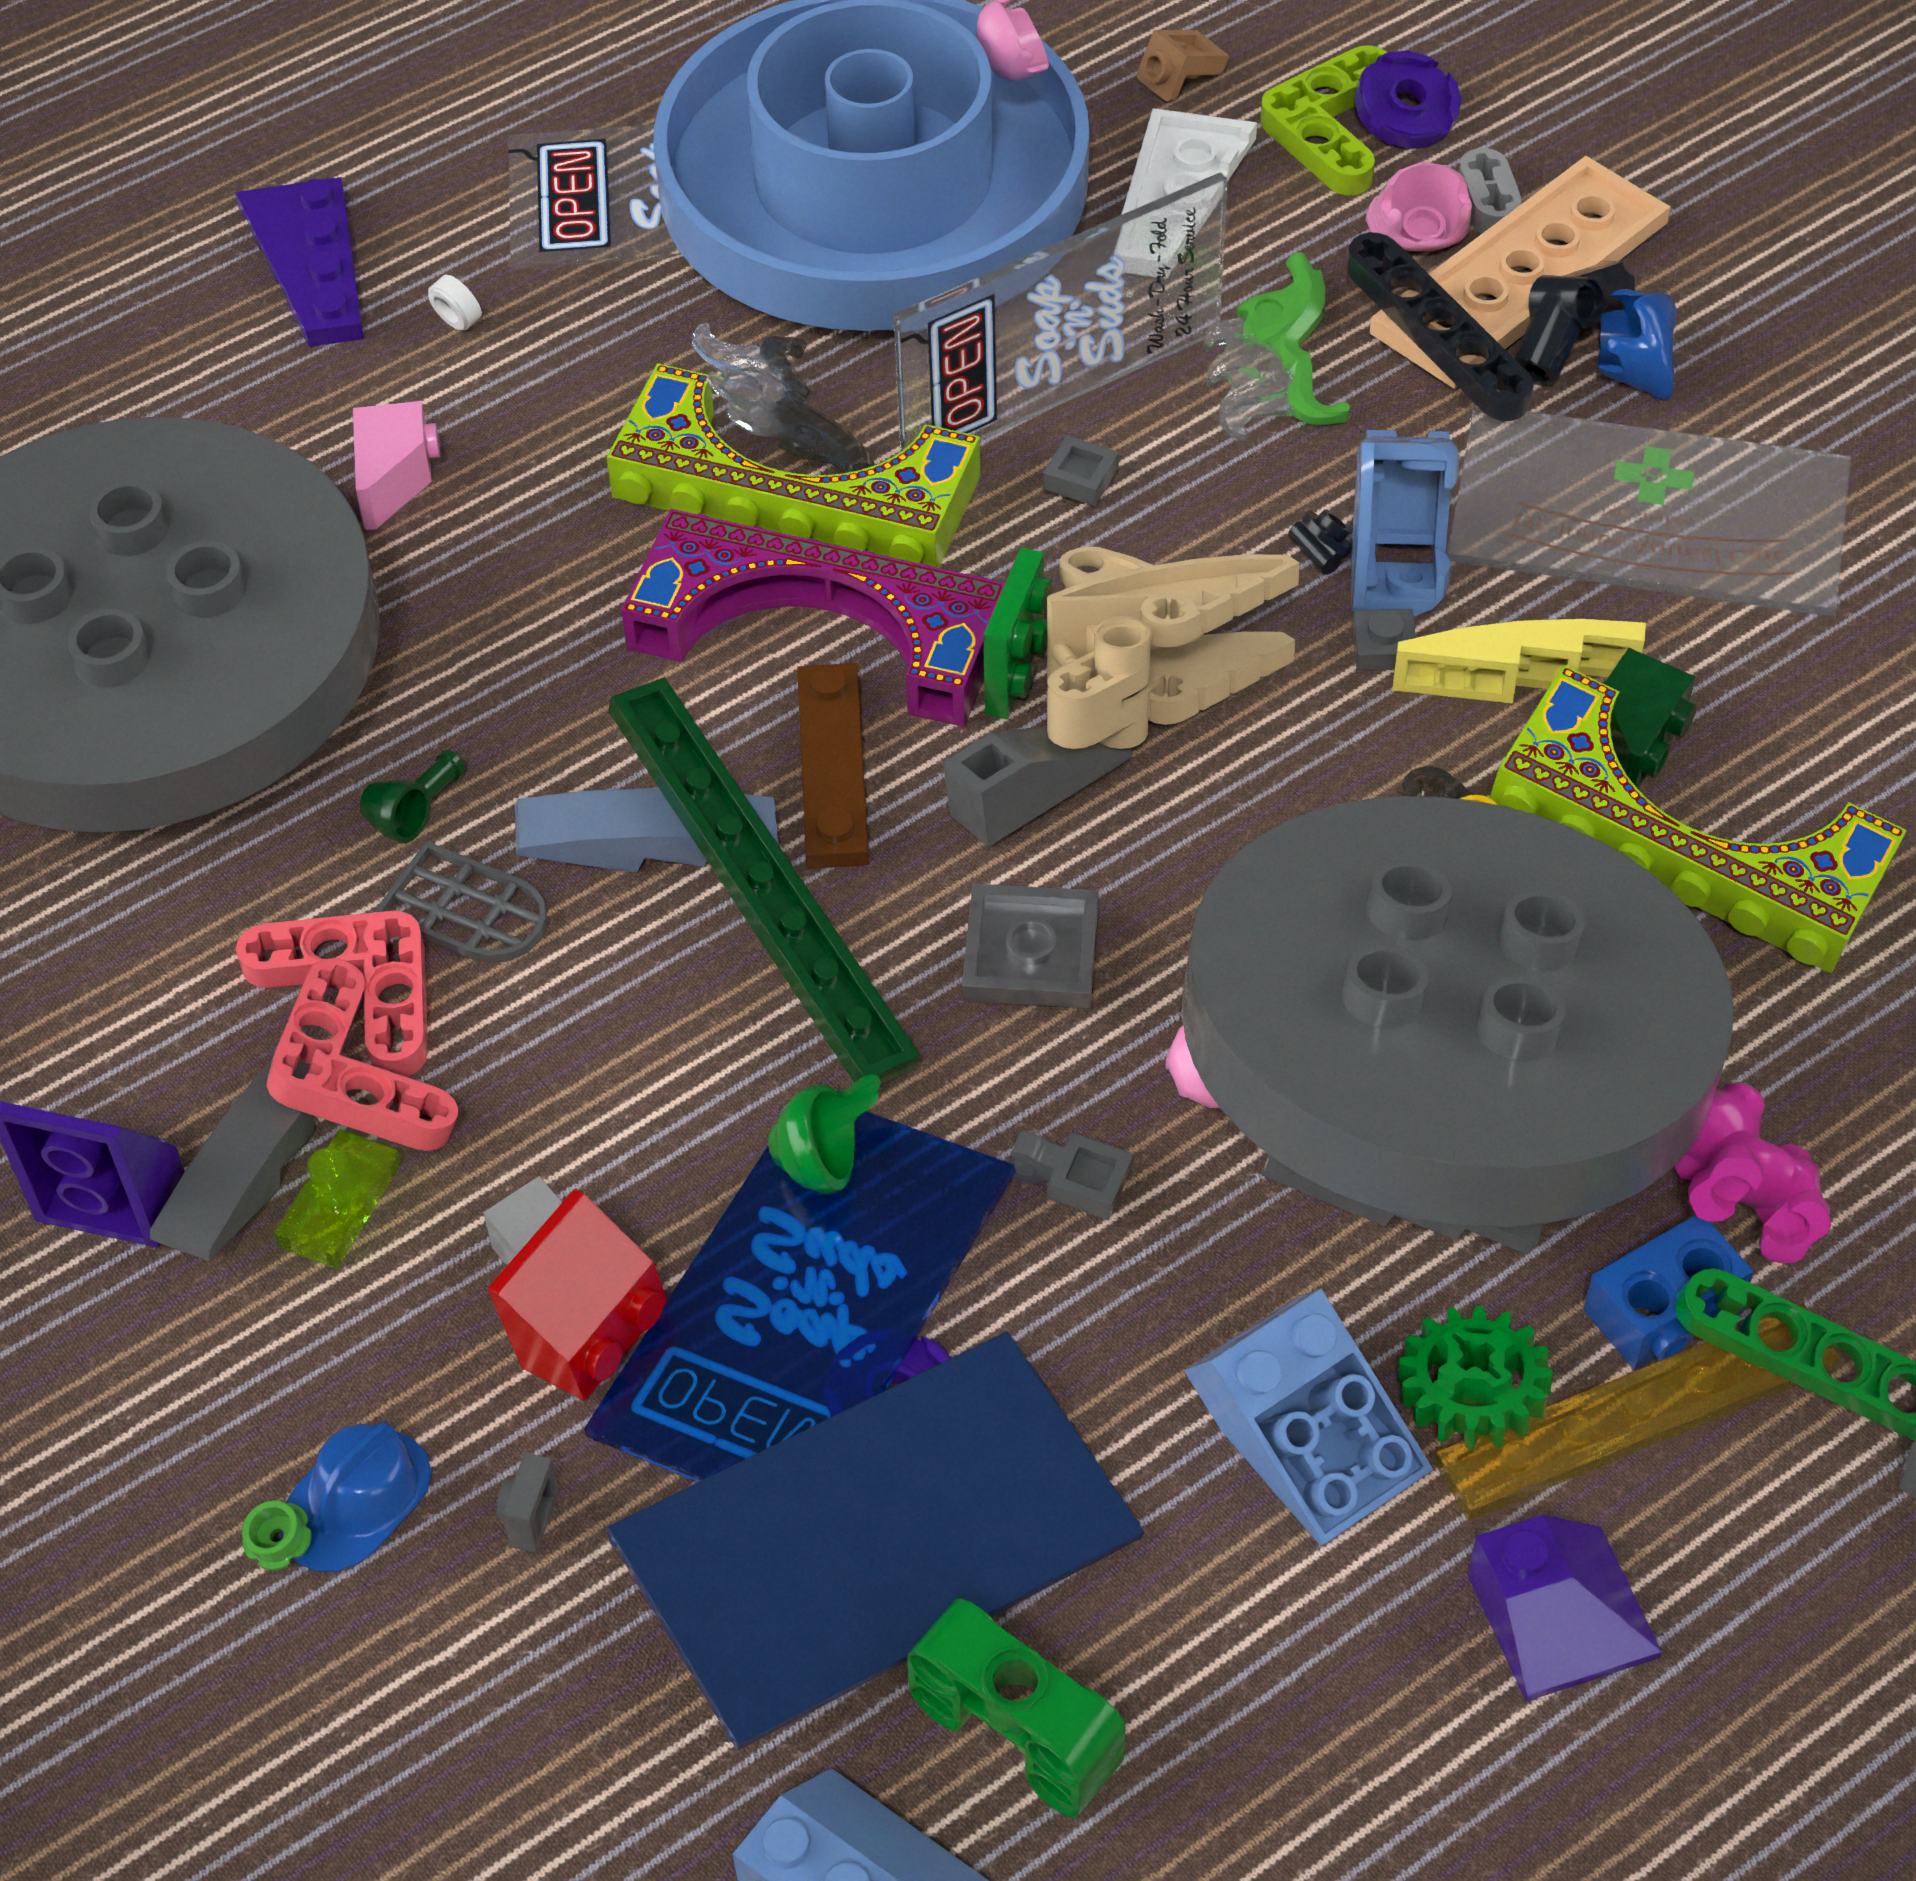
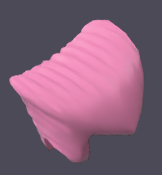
M1420 162L1398 170L1389 179L1380 194L1374 197L1368 207L1366 222L1370 231L1388 235L1406 251L1430 252L1458 244L1467 237L1470 231L1472 202L1468 195L1465 179L1460 173L1446 165Z

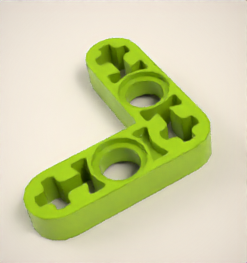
M1365 45L1353 48L1269 89L1262 97L1260 120L1263 129L1329 189L1338 194L1346 196L1358 195L1367 191L1373 183L1374 154L1333 117L1355 107L1354 98L1357 83L1362 72L1367 66L1369 67L1375 63L1379 56L1387 53V51L1380 47ZM1318 88H1331L1337 90L1338 93L1321 94L1314 90ZM1319 136L1327 138L1329 142L1314 144L1304 139Z

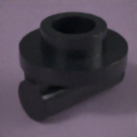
M1326 509L1320 515L1307 511L1301 518L1302 520L1296 522L1290 528L1288 537L1324 575L1331 574L1339 567L1341 558L1346 556L1352 549L1351 544L1346 539L1351 531L1337 516Z

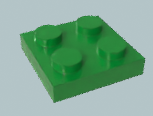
M1020 548L984 632L986 715L1008 720L1017 697L1025 699L1029 693L1034 673L1032 660L1035 653L1043 655L1047 649V619L1044 618V613L1047 609V597L1051 595L1052 581L1051 579L1044 578V552Z

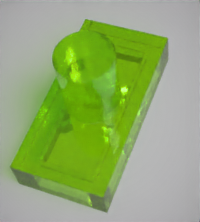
M339 1129L327 1148L316 1151L308 1161L310 1176L274 1232L278 1247L337 1269L399 1169L401 1162L398 1151Z

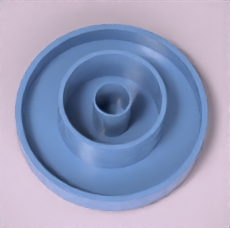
M964 0L788 1L750 15L710 39L686 61L667 87L658 107L653 141L662 217L668 233L679 252L700 275L730 297L756 310L805 325L841 330H894L928 325V322L994 293L995 302L1020 289L1040 274L1060 254L1071 239L1081 220L1088 190L1089 121L1083 94L1073 74L1063 60L1042 40L1041 42L1049 61L1048 70L1021 81H1011L998 77L991 70L987 54L976 38L977 20L983 7Z

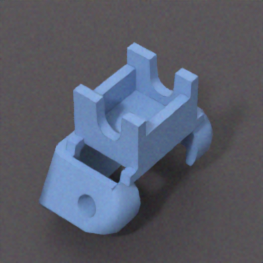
M1367 430L1366 438L1359 444L1351 550V615H1353V610L1413 609V616H1418L1434 609L1447 594L1451 574V561L1446 555L1450 492L1456 485L1460 462L1458 447L1450 440L1449 432L1428 431V437H1397L1395 430ZM1375 544L1433 545V563L1376 562Z

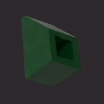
M1628 648L1604 684L1619 691L1611 714V739L1619 763L1638 789L1646 776L1655 779L1661 772L1670 752L1671 745L1668 743L1673 735L1682 738L1688 731L1697 710V704L1690 702L1696 676Z

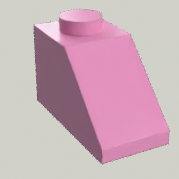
M422 401L353 408L356 493L365 530H374L380 527L432 482L430 458L440 457V444L436 423L426 424Z

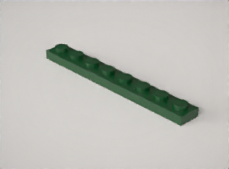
M663 677L612 696L610 698L609 714L853 1082L866 1075L875 1073L880 1076L881 1084L915 1070L920 1059L919 1052L667 679Z

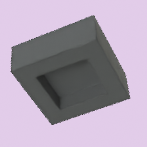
M1066 435L1043 472V489L1096 506L1119 468V452Z
M1413 609L1353 610L1352 636L1356 671L1395 670L1398 642L1416 638Z
M524 1452L516 1477L507 1476L501 1486L496 1512L497 1517L503 1519L511 1548L537 1553L559 1494L552 1458Z

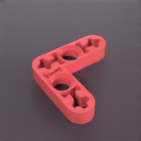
M384 911L274 922L253 926L243 933L236 946L243 976L249 983L264 988L303 985L311 966L323 959L314 954L317 947L329 940L345 942L347 944L346 950L334 959L344 960L353 964L364 976L365 1043L371 1065L409 1077L418 1072L425 1064L428 1054L425 947L419 923L412 915L403 911ZM402 937L398 943L400 962H390L387 947H389L391 938ZM296 946H301L304 958L295 959L297 957ZM275 950L271 954V960L259 961L263 959L264 951ZM403 984L412 989L410 996L400 1003L387 1004L378 999L380 993L391 985ZM390 1026L401 1027L404 1042L401 1045L400 1052L389 1053L388 1051L392 1047Z
M330 958L314 963L307 973L273 1056L267 1077V1089L270 1095L277 1102L289 1108L414 1149L430 1151L445 1146L451 1138L458 1117V1106L454 1098L438 1087L342 1056L343 1047L356 1017L365 989V979L362 972L356 966L344 960ZM328 988L339 990L334 1005L323 1001ZM307 1025L320 1026L326 1029L332 1035V1038L327 1040L313 1039L307 1036L301 1030V1027ZM299 1060L310 1064L308 1074L304 1079L293 1076ZM353 1089L366 1090L372 1093L379 1102L372 1105L359 1104L353 1101L346 1092ZM392 1103L400 1105L398 1112L390 1110ZM420 1114L427 1115L432 1118V1121L423 1120L419 1116Z

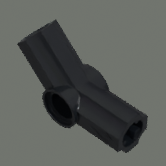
M1606 261L1562 276L1541 275L1535 280L1530 290L1528 303L1532 319L1514 355V359L1530 374L1534 384L1553 386L1555 380H1558L1581 328H1591L1596 325L1602 313L1625 309L1621 299L1609 297L1616 290L1628 289L1635 291V276L1627 272L1623 262Z

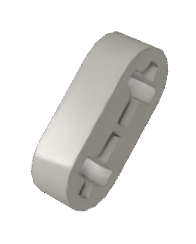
M1476 148L1462 156L1459 173L1465 179L1468 195L1472 202L1470 222L1474 229L1482 234L1521 205V195L1509 163L1500 152L1489 148Z

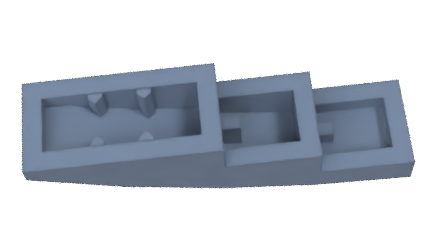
M659 788L577 791L521 798L515 804L517 856L634 873L638 872L644 858L702 867L707 862ZM744 794L778 844L774 797Z

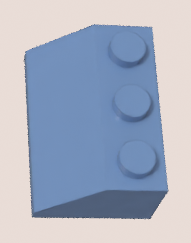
M832 1768L780 1795L733 1853L737 1881H989Z

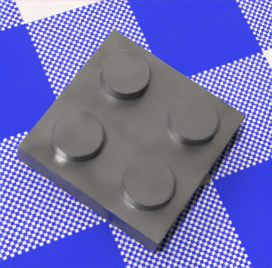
M972 883L962 980V1001L1091 1008L1099 890Z

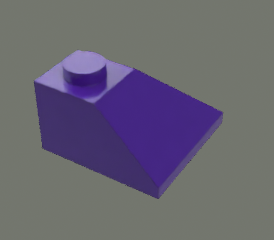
M1540 1515L1476 1536L1468 1577L1525 1702L1660 1658L1662 1651L1600 1526Z

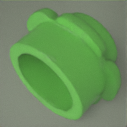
M267 1501L256 1506L247 1515L242 1528L243 1549L248 1558L251 1560L257 1559L260 1567L263 1569L275 1571L286 1568L294 1558L302 1557L307 1551L312 1538L311 1530L306 1527L308 1523L307 1514L298 1505L281 1501ZM283 1531V1538L278 1542H273V1536L277 1532Z

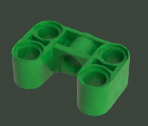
M961 1598L955 1599L908 1653L909 1690L919 1707L935 1722L952 1731H960L974 1714L1016 1745L1019 1751L1025 1755V1776L1028 1784L1047 1805L1061 1815L1068 1818H1077L1123 1762L1126 1727L1116 1709L1101 1695L1088 1687L1078 1684L1042 1658L1036 1651L1030 1649L1006 1632L987 1613L970 1601ZM1015 1684L1029 1688L1033 1694L1026 1699L1013 1701L1001 1697L998 1692L1006 1686Z

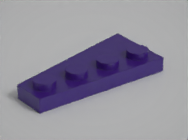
M342 178L314 179L301 183L235 192L238 208L244 220H247L259 250L263 251L276 283L280 284L285 294L286 302L308 346L314 347L364 339Z

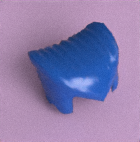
M1628 289L1613 291L1609 297L1621 299L1625 309L1605 312L1601 315L1599 372L1615 381L1632 386L1637 390L1645 391L1655 399L1666 401L1673 394L1674 382L1673 331L1676 325V306L1672 297L1663 292L1646 293Z

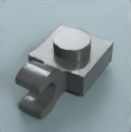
M1021 1131L1011 1151V1157L1015 1159L1009 1170V1175L1020 1181L1032 1184L1049 1181L1047 1199L1109 1220L1131 1171L1134 1154L1074 1132L1070 1133L1065 1147H1062L1036 1134Z

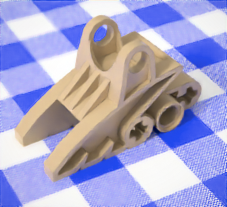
M1081 547L1063 554L1059 560V578L1066 586V589L1047 597L1048 738L1054 744L1070 749L1086 748L1098 742L1110 748H1132L1146 740L1148 720L1164 725L1182 722L1199 713V710H1205L1229 697L1230 693H1237L1259 681L1260 676L1266 677L1294 662L1295 639L1284 632L1242 631L1204 635V633H1208L1233 620V616H1240L1263 604L1264 600H1271L1298 586L1300 562L1288 555L1245 554L1198 558L1152 565L1135 557L1100 547ZM1092 566L1100 570L1086 573L1077 569V567Z

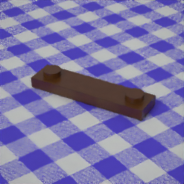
M857 663L797 666L807 869L869 865Z

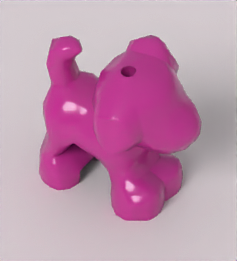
M1746 1082L1726 1083L1721 1089L1716 1090L1709 1116L1697 1140L1674 1167L1680 1179L1691 1180L1687 1192L1689 1202L1698 1218L1707 1222L1723 1221L1734 1215L1735 1204L1738 1202L1754 1208L1764 1223L1759 1240L1761 1254L1774 1262L1796 1263L1804 1257L1811 1244L1827 1234L1831 1227L1830 1206L1823 1198L1820 1190L1821 1183L1818 1164L1812 1161L1808 1151L1793 1143L1777 1146L1760 1139L1761 1116L1765 1108L1760 1092Z

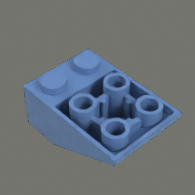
M1322 1289L1290 1300L1184 1370L1219 1429L1319 1545L1326 1544L1433 1470Z

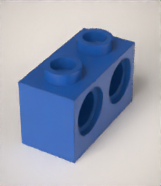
M1694 1215L1593 1274L1584 1311L1635 1371L1655 1358L1660 1362L1672 1359L1690 1343L1694 1335L1684 1329L1677 1318L1675 1310L1676 1295L1690 1279L1689 1277L1704 1269L1716 1268L1751 1282L1754 1271L1711 1222L1702 1220ZM1710 1290L1705 1292L1700 1298L1705 1302L1703 1313L1709 1317H1714L1721 1309L1716 1306L1718 1295ZM1746 1306L1737 1314V1316H1740V1314L1744 1311ZM1644 1308L1652 1311L1656 1316H1646L1634 1309Z

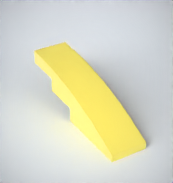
M1594 619L1525 620L1457 628L1400 641L1397 647L1392 690L1513 704L1516 686L1548 689L1563 665L1584 675L1609 677L1628 648L1640 653L1643 652L1646 623Z

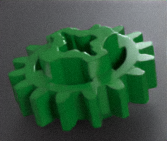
M1476 1305L1472 1318L1462 1319L1460 1313L1454 1307L1448 1308L1446 1324L1441 1326L1436 1321L1427 1317L1422 1321V1337L1408 1335L1405 1340V1356L1399 1357L1398 1383L1402 1384L1401 1402L1403 1407H1415V1424L1419 1428L1427 1426L1432 1422L1439 1424L1438 1440L1443 1443L1456 1432L1464 1434V1443L1467 1449H1474L1480 1435H1488L1490 1441L1496 1447L1503 1446L1504 1430L1510 1428L1514 1433L1524 1437L1529 1432L1530 1417L1542 1419L1545 1414L1546 1398L1551 1395L1553 1370L1547 1369L1549 1358L1547 1346L1533 1347L1535 1330L1531 1326L1521 1328L1516 1332L1510 1329L1512 1314L1506 1311L1494 1322L1486 1320L1483 1306ZM1435 1363L1439 1367L1438 1377L1432 1383L1428 1373ZM1518 1371L1521 1378V1383L1517 1390L1512 1386V1373Z

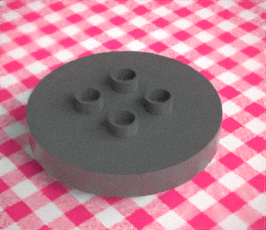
M180 417L130 418L84 425L30 442L0 456V815L45 828L76 832H118L175 824L212 813L268 787L307 759L339 727L356 703L367 682L375 659L379 638V605L365 539L357 517L345 496L330 478L313 463L289 447L266 436L227 424Z
M1421 796L1373 798L1342 803L1312 811L1265 832L1238 851L1213 879L1197 909L1191 934L1182 1002L1185 1040L1193 1064L1206 1089L1225 1115L1267 1154L1300 1176L1331 1192L1361 1204L1405 1217L1474 1227H1514L1545 1224L1580 1217L1617 1204L1641 1192L1662 1178L1685 1156L1697 1140L1709 1116L1732 1037L1734 1015L1731 986L1723 961L1712 939L1696 916L1675 893L1629 857L1578 830L1535 814L1473 800Z

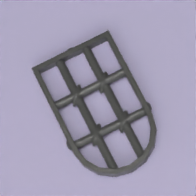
M425 841L374 911H389L396 900L424 910L429 914L422 924L419 925L422 939L456 952L463 957L488 963L511 961L528 953L541 941L548 925L546 904L537 888L516 875L508 874L428 841ZM431 855L459 866L461 870L456 877L450 875L447 878L421 866ZM474 872L507 885L501 896L499 894L492 896L463 883L469 874ZM415 875L447 888L438 902L432 900L431 903L403 891ZM516 890H519L534 900L540 914L512 904L509 900ZM455 894L457 896L463 894L493 906L483 921L480 918L475 921L445 909ZM507 912L537 924L535 930L525 940L491 926L500 913L506 915ZM437 919L439 921L446 919L475 932L465 944L430 930V928ZM489 937L512 946L499 950L476 948L482 938L488 940Z

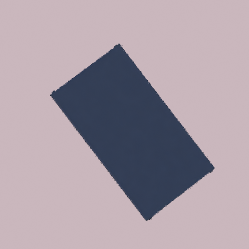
M1008 1331L607 1527L610 1544L616 1548L724 1728L727 1739L733 1743L737 1751L907 1662L908 1653L955 1599L961 1598L970 1601L990 1617H993L1141 1539L1145 1532L1140 1526V1522L1127 1507Z

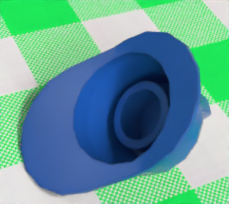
M385 1421L379 1425L360 1423L344 1427L331 1435L319 1450L316 1465L298 1483L285 1502L298 1505L305 1511L308 1516L306 1527L312 1533L311 1542L305 1554L300 1558H294L296 1563L315 1572H338L360 1564L374 1553L405 1517L417 1507L428 1492L432 1471L427 1453L414 1439L395 1431L394 1427ZM280 1531L281 1538H283L284 1533Z

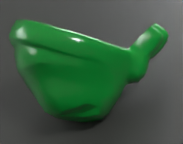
M871 1073L858 1079L846 1090L839 1092L830 1086L820 1084L804 1088L795 1093L791 1101L780 1112L777 1123L772 1127L767 1136L769 1152L775 1164L806 1189L815 1190L820 1194H833L841 1191L850 1181L854 1166V1122L858 1116L877 1102L878 1089L881 1085L880 1076Z

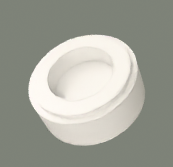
M443 275L429 287L428 297L431 305L437 314L453 328L465 331L481 318L482 311L476 298L455 277Z

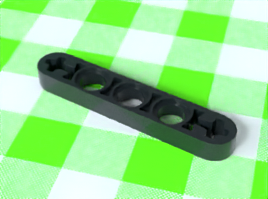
M1368 232L1358 235L1352 240L1349 245L1347 273L1350 278L1486 415L1499 421H1514L1528 413L1534 387L1530 374L1394 239L1385 234ZM1399 287H1408L1415 289L1419 294L1414 297H1401L1394 294L1392 290ZM1431 320H1442L1451 324L1452 327L1447 330H1433L1427 327L1425 323ZM1474 353L1481 355L1486 361L1480 364H1468L1461 361L1458 357L1462 354Z

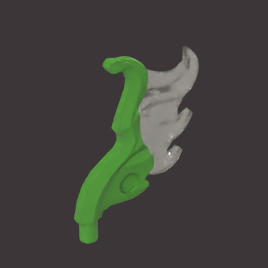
M1302 252L1294 253L1286 261V266L1293 277L1292 284L1284 289L1256 295L1244 301L1237 307L1236 315L1238 318L1223 320L1211 327L1206 333L1203 346L1204 352H1210L1217 345L1226 347L1224 352L1219 354L1209 366L1207 386L1208 388L1212 387L1220 379L1230 382V390L1221 400L1218 417L1225 433L1235 439L1247 441L1249 432L1244 426L1254 418L1262 416H1295L1300 421L1312 425L1345 423L1349 420L1350 406L1348 403L1339 402L1336 405L1326 406L1315 399L1312 392L1311 356L1309 352L1299 347L1320 324L1325 312V285L1321 270H1314L1307 256Z

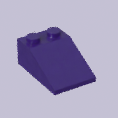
M0 1101V1141L35 1221L151 1247H160V1243L150 1240V1229L185 1172L176 1146L158 1137L143 1135L123 1127Z

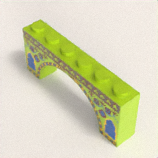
M659 363L656 364L607 455L613 498L668 511L674 509L692 514H702L719 520L761 527L769 531L805 539H815L823 543L859 551H869L877 555L913 563L928 564L936 568L941 566L981 477L980 436L927 424L924 425L915 440L903 451L880 464L862 470L832 475H806L766 467L733 450L714 431L711 426L714 418L710 375Z
M1563 665L1500 765L1490 799L1500 806L1535 814L1569 826L1605 843L1653 874L1675 893L1685 905L1698 907L1730 923L1743 934L1756 936L1790 953L1796 960L1802 963L1815 965L1832 973L1907 830L1849 802L1835 820L1823 829L1803 838L1781 843L1755 844L1736 842L1718 838L1686 826L1649 801L1635 787L1619 763L1614 751L1610 730L1611 714L1619 691Z

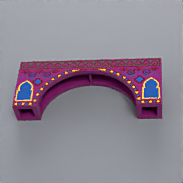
M670 509L626 598L621 614L627 650L679 662L684 660L692 646L707 632L727 620L749 612L777 607H807L843 614L868 625L880 633L897 649L908 668L906 673V689L909 715L965 727L984 682V632L1005 583L982 576H972L940 569L928 564H918L877 555L869 551H859L823 543L815 539H805L769 531L761 527L746 526L702 514H692Z

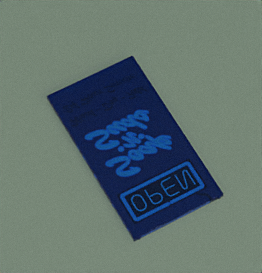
M865 1111L854 1122L855 1153L850 1181L838 1193L820 1194L815 1190L802 1187L789 1174L777 1166L769 1152V1146H767L668 1298V1302L663 1307L659 1319L646 1332L584 1427L586 1437L698 1483L884 1392L1015 1175V1165Z

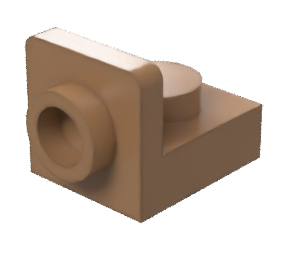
M1154 30L1136 76L1139 81L1164 101H1176L1185 78L1197 79L1199 75H1222L1229 55L1198 30Z

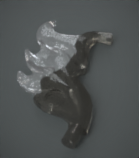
M705 322L698 325L692 336V345L706 362L716 367L725 376L724 378L711 371L706 381L719 395L733 403L729 405L726 414L736 425L754 435L779 438L778 447L803 459L832 464L842 469L844 473L862 470L875 465L870 453L859 439L845 427L812 407L807 401L811 390L786 357L788 354L795 358H801L807 347V342L804 339L772 336L766 338L759 345H735L724 342L712 335L709 323Z

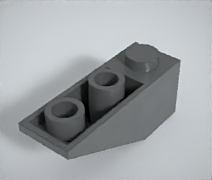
M1047 726L991 732L943 761L950 815L990 847L1131 759V750L1128 748H1110L1100 742L1086 748H1064L1054 744L1048 738Z

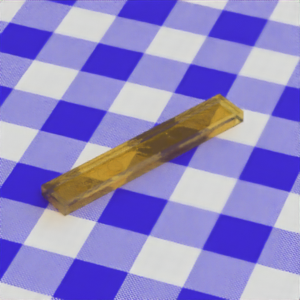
M1804 1303L1798 1305L1808 1310ZM1771 1317L1759 1321V1336L1767 1347L1779 1352L1790 1349L1792 1338L1789 1329L1784 1323ZM1706 1342L1546 1407L1542 1419L1530 1417L1529 1432L1524 1437L1514 1433L1510 1428L1504 1430L1503 1446L1496 1447L1490 1441L1488 1435H1480L1474 1449H1467L1464 1441L1442 1449L1436 1454L1435 1465L1467 1521H1470L1798 1385ZM1834 1348L1826 1349L1823 1354V1364L1827 1373L1836 1370L1840 1360Z

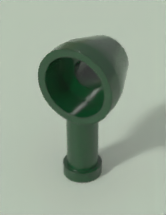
M444 750L436 757L435 763L414 782L402 779L372 782L362 793L360 799L361 815L389 839L401 843H408L414 840L427 823L431 807L430 800L450 781L457 780L465 773L463 760L455 752Z

